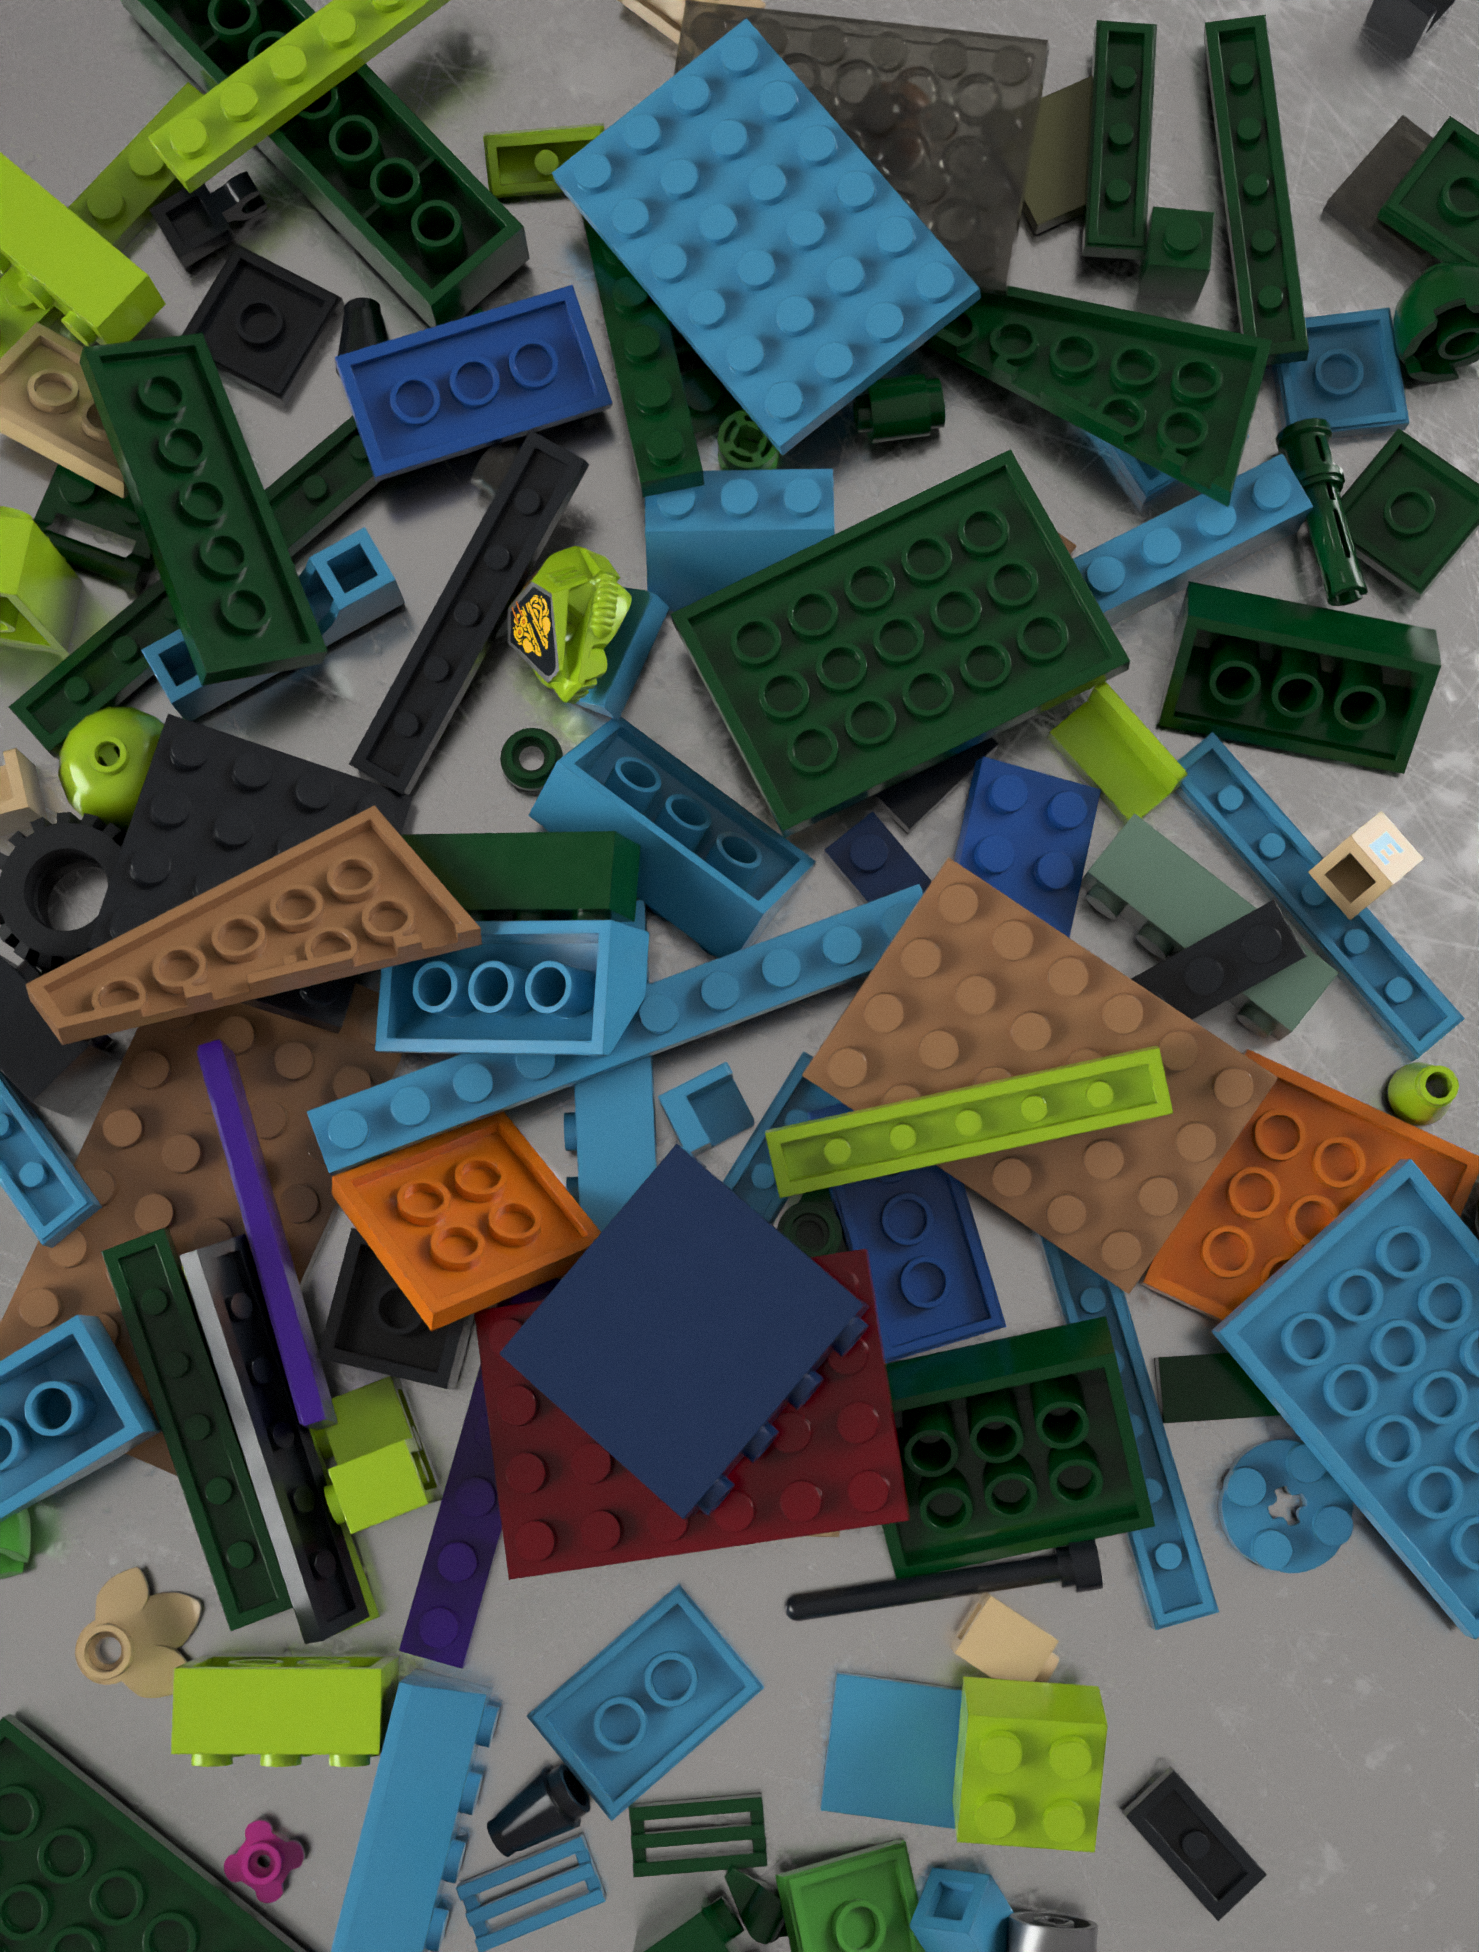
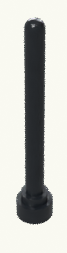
M1095 1539L1070 1542L1065 1547L1055 1548V1555L795 1594L786 1600L784 1609L786 1615L791 1620L804 1621L1060 1582L1061 1588L1074 1586L1075 1592L1079 1593L1103 1589L1097 1546Z

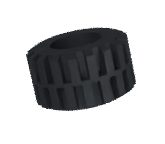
M72 812L57 813L56 824H51L44 817L30 822L34 830L32 834L26 837L20 831H17L8 840L15 846L9 856L0 852V869L2 870L0 875V938L4 943L14 948L13 952L24 960L27 959L35 967L47 973L86 953L97 920L96 917L89 924L75 930H55L48 916V901L52 889L64 875L82 867L102 868L105 871L109 885L126 833L110 822L107 825L95 815L84 813L82 820H80Z

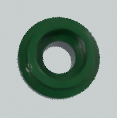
M526 728L515 732L505 742L500 756L501 767L506 778L514 786L527 791L542 790L556 762L563 757V752L557 739L549 732L538 728ZM529 752H539L544 756L542 766L536 770H527L521 765L523 756Z
M804 1201L791 1206L782 1215L777 1227L783 1235L809 1257L836 1253L842 1240V1228L836 1214L826 1205L815 1201ZM806 1222L817 1224L822 1231L821 1241L812 1247L802 1245L796 1235L799 1226Z

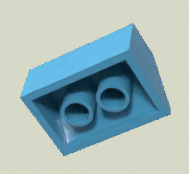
M833 469L703 471L705 485L646 496L647 591L657 594L670 607L667 615H671V613L834 535Z

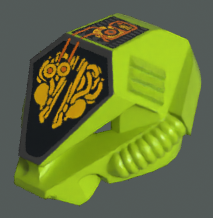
M573 546L549 556L525 583L508 607V644L533 668L535 675L544 686L555 690L563 702L576 704L580 698L585 697L589 693L588 689L596 686L597 678L602 677L606 673L607 658L604 648L617 633L632 602V596L617 583L621 577L609 560L603 555L579 546Z

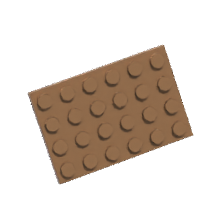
M949 857L945 860L802 1073L803 1077L852 1110L857 1111L1158 1046L1160 1048L1173 1114L936 1164V1166L1128 1294L1137 1284L1278 1079L1277 1076Z

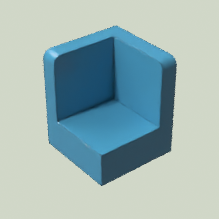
M724 1062L658 1096L659 1103L681 1146L695 1157L754 1126V1118L733 1079V1072L728 1062Z
M932 1867L909 1927L925 1952H1007L1009 1916L1014 1912L992 1875Z

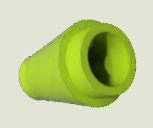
M1423 1062L1410 1063L1398 1069L1392 1076L1388 1086L1389 1103L1396 1115L1403 1121L1418 1126L1430 1125L1440 1120L1447 1113L1458 1093L1459 1082L1455 1073L1445 1066H1436ZM1426 1083H1430L1433 1087L1435 1097L1427 1091Z

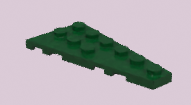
M972 278L980 288L981 298L924 343V345L1229 507L1273 340Z

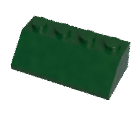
M1188 581L1173 637L1158 725L1210 735L1213 732L1217 737L1404 774L1442 666L1436 630Z

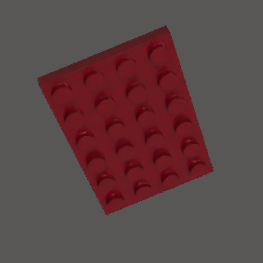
M859 1249L810 1257L854 1296L870 1307L860 1318L869 1326L856 1344L843 1357L834 1350L816 1371L824 1378L821 1385L800 1409L796 1410L789 1403L772 1423L780 1431L775 1440L754 1463L750 1462L745 1456L727 1476L735 1484L734 1488L709 1516L699 1510L693 1517L682 1519L499 1354L544 1300L483 1309L475 1312V1324L509 1580L909 1521L910 1514L868 1250Z

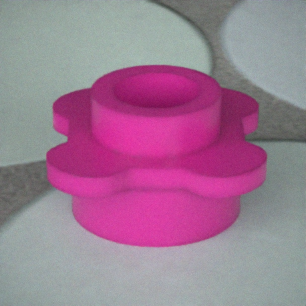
M259 1819L251 1822L246 1827V1840L237 1853L231 1854L226 1858L224 1873L231 1882L242 1881L254 1889L256 1897L260 1902L272 1903L283 1895V1882L292 1869L299 1868L302 1865L305 1852L300 1842L296 1840L290 1841L283 1833L273 1830L272 1824L269 1821ZM261 1855H267L270 1858V1865L266 1868L261 1867L258 1863Z

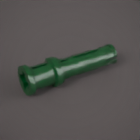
M1319 418L1304 419L1282 429L1275 438L1278 452L1286 455L1288 464L1313 505L1306 519L1318 566L1324 581L1327 602L1331 606H1345L1363 598L1362 595H1366L1368 590L1359 567L1356 549L1341 502L1340 492L1345 482L1344 473L1341 467L1334 465L1328 444L1332 437L1329 422Z

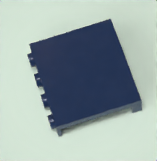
M676 1144L499 1354L682 1519L693 1517L699 1510L709 1516L724 1501L735 1486L727 1476L744 1456L754 1463L766 1451L780 1432L772 1425L774 1420L789 1403L798 1410L814 1394L824 1380L816 1372L833 1350L843 1357L856 1344L869 1326L860 1318L870 1307L854 1296L726 1186L694 1155Z

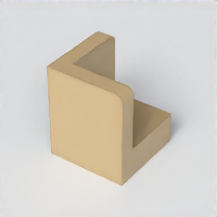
M17 748L3 751L6 765L0 766V836L31 829L30 822L41 817L48 820L36 766Z

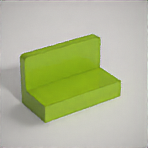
M1106 681L1095 686L1088 700L1053 728L1047 736V739L1089 786L1101 789V800L1124 825L1134 813L1141 819H1144L1176 792L1187 776L1186 770Z

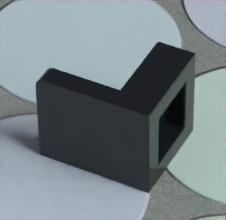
M1374 0L1366 19L1410 54H1413L1449 14L1455 0Z

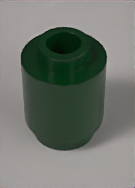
M923 374L878 379L864 390L861 395L852 400L857 433L867 432L871 444L930 436L931 429L943 428L945 426V402L939 378L925 379Z

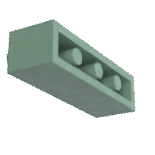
M1135 813L1087 871L1081 882V886L1089 891L1085 895L1087 901L1096 910L1113 920L1118 915L1138 930L1135 936L1140 944L1162 959H1166L1168 955L1172 956L1257 909ZM1302 943L1300 945L1307 957L1227 1000L1240 1010L1236 1015L1238 1020L1254 1034L1264 1039L1272 1035L1280 1041L1293 1032L1339 973Z

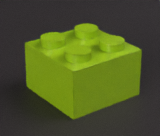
M963 1676L952 1799L957 1842L1095 1852L1108 1728L1099 1686Z

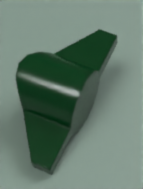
M731 1865L724 1878L742 1923L749 1935L756 1942L762 1944L772 1943L779 1937L788 1936L778 1889L762 1880L754 1879Z

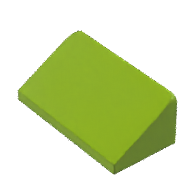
M604 123L485 133L483 141L489 191L496 198L563 192L556 184L552 172L604 132Z

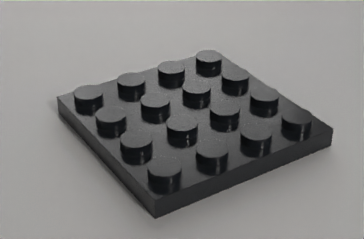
M168 714L86 953L374 805L395 830L401 834L413 796L408 794L402 795L382 785ZM358 974L240 1003L338 1034L343 1026Z

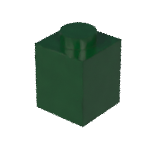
M1153 206L1147 224L1146 252L1143 260H1140L1137 296L1198 301L1211 268L1215 212Z

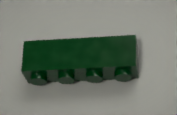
M616 831L400 834L474 921L614 920L617 922H635L641 846Z

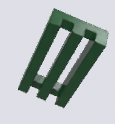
M762 1793L640 1803L629 1806L633 1878L728 1870L731 1865L737 1869L768 1866ZM750 1812L751 1824L645 1832V1820ZM752 1840L753 1849L651 1858H647L646 1848Z

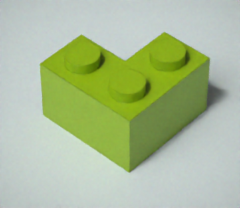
M388 1376L332 1398L338 1424L313 1431L324 1458L328 1459L334 1456L337 1466L328 1469L332 1484L324 1486L326 1501L337 1525L346 1522L350 1534L442 1500V1493L400 1378Z

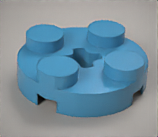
M1288 1439L1263 1441L1241 1452L1228 1468L1230 1471L1224 1478L1223 1488L1219 1491L1217 1502L1219 1521L1226 1538L1234 1549L1258 1566L1284 1573L1306 1572L1329 1561L1336 1554L1340 1546L1346 1543L1352 1535L1354 1526L1352 1520L1353 1501L1305 1443ZM1280 1487H1285L1289 1495H1299L1301 1498L1302 1506L1296 1510L1297 1519L1291 1524H1288L1284 1517L1272 1518L1269 1513L1268 1506L1277 1502L1275 1490Z

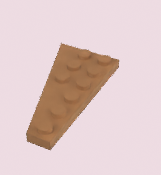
M374 805L25 984L32 1004L60 1043L65 1045L482 945L481 928Z

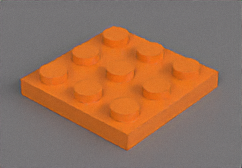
M504 1111L332 1177L331 1195L431 1331L566 1274L601 1233Z

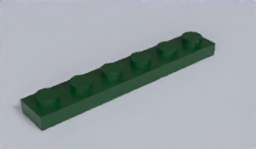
M1266 14L1205 22L1203 36L1241 334L1273 340L1267 365L1307 361L1309 344Z
M581 214L642 497L705 485L702 464L668 318Z
M162 1228L101 1251L230 1632L293 1608L170 1230Z

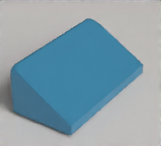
M627 587L623 588L632 596V602L617 633L604 648L607 658L606 673L602 677L597 678L596 686L588 689L589 693L585 697L580 698L576 703L616 720L620 719L670 608L657 594Z

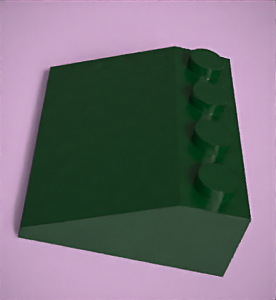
M1106 1316L886 1364L910 1514L909 1521L882 1525L896 1579L926 1575L1069 1545L1068 1543L1093 1540L1155 1527Z

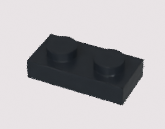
M1169 1767L1122 1812L1217 1921L1222 1919L1267 1876L1265 1871L1172 1767Z

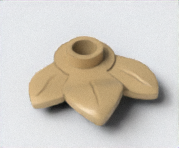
M139 1567L118 1573L110 1578L99 1591L96 1599L95 1620L82 1630L77 1639L75 1658L79 1669L89 1680L98 1684L111 1685L122 1681L131 1691L143 1698H160L173 1695L174 1668L187 1663L186 1659L177 1649L182 1647L195 1631L200 1620L202 1604L196 1598L180 1592H162L150 1596L147 1580ZM106 1637L115 1638L121 1645V1655L116 1662H109L101 1655L100 1647Z

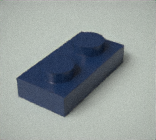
M873 811L824 850V857L864 904L920 884L924 893L931 883V879Z

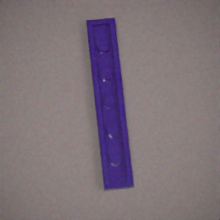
M220 1039L199 1045V1050H196L299 1424L315 1431L338 1424L321 1360L317 1358L318 1349L235 1054Z

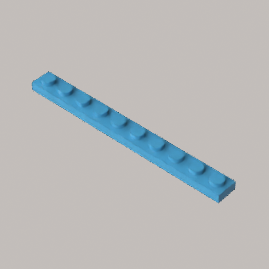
M920 884L646 985L643 1002L609 1056L460 1054L309 1110L307 1114L330 1175H335L866 976L871 972L923 895Z

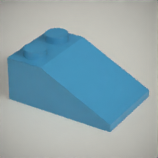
M78 1314L0 1361V1522L102 1468L162 1431L160 1424L107 1330L97 1316Z

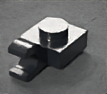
M245 171L232 177L223 186L211 193L205 183L192 193H189L184 188L149 210L184 268L237 238L228 224L229 222L251 219L263 212L267 205L248 172Z

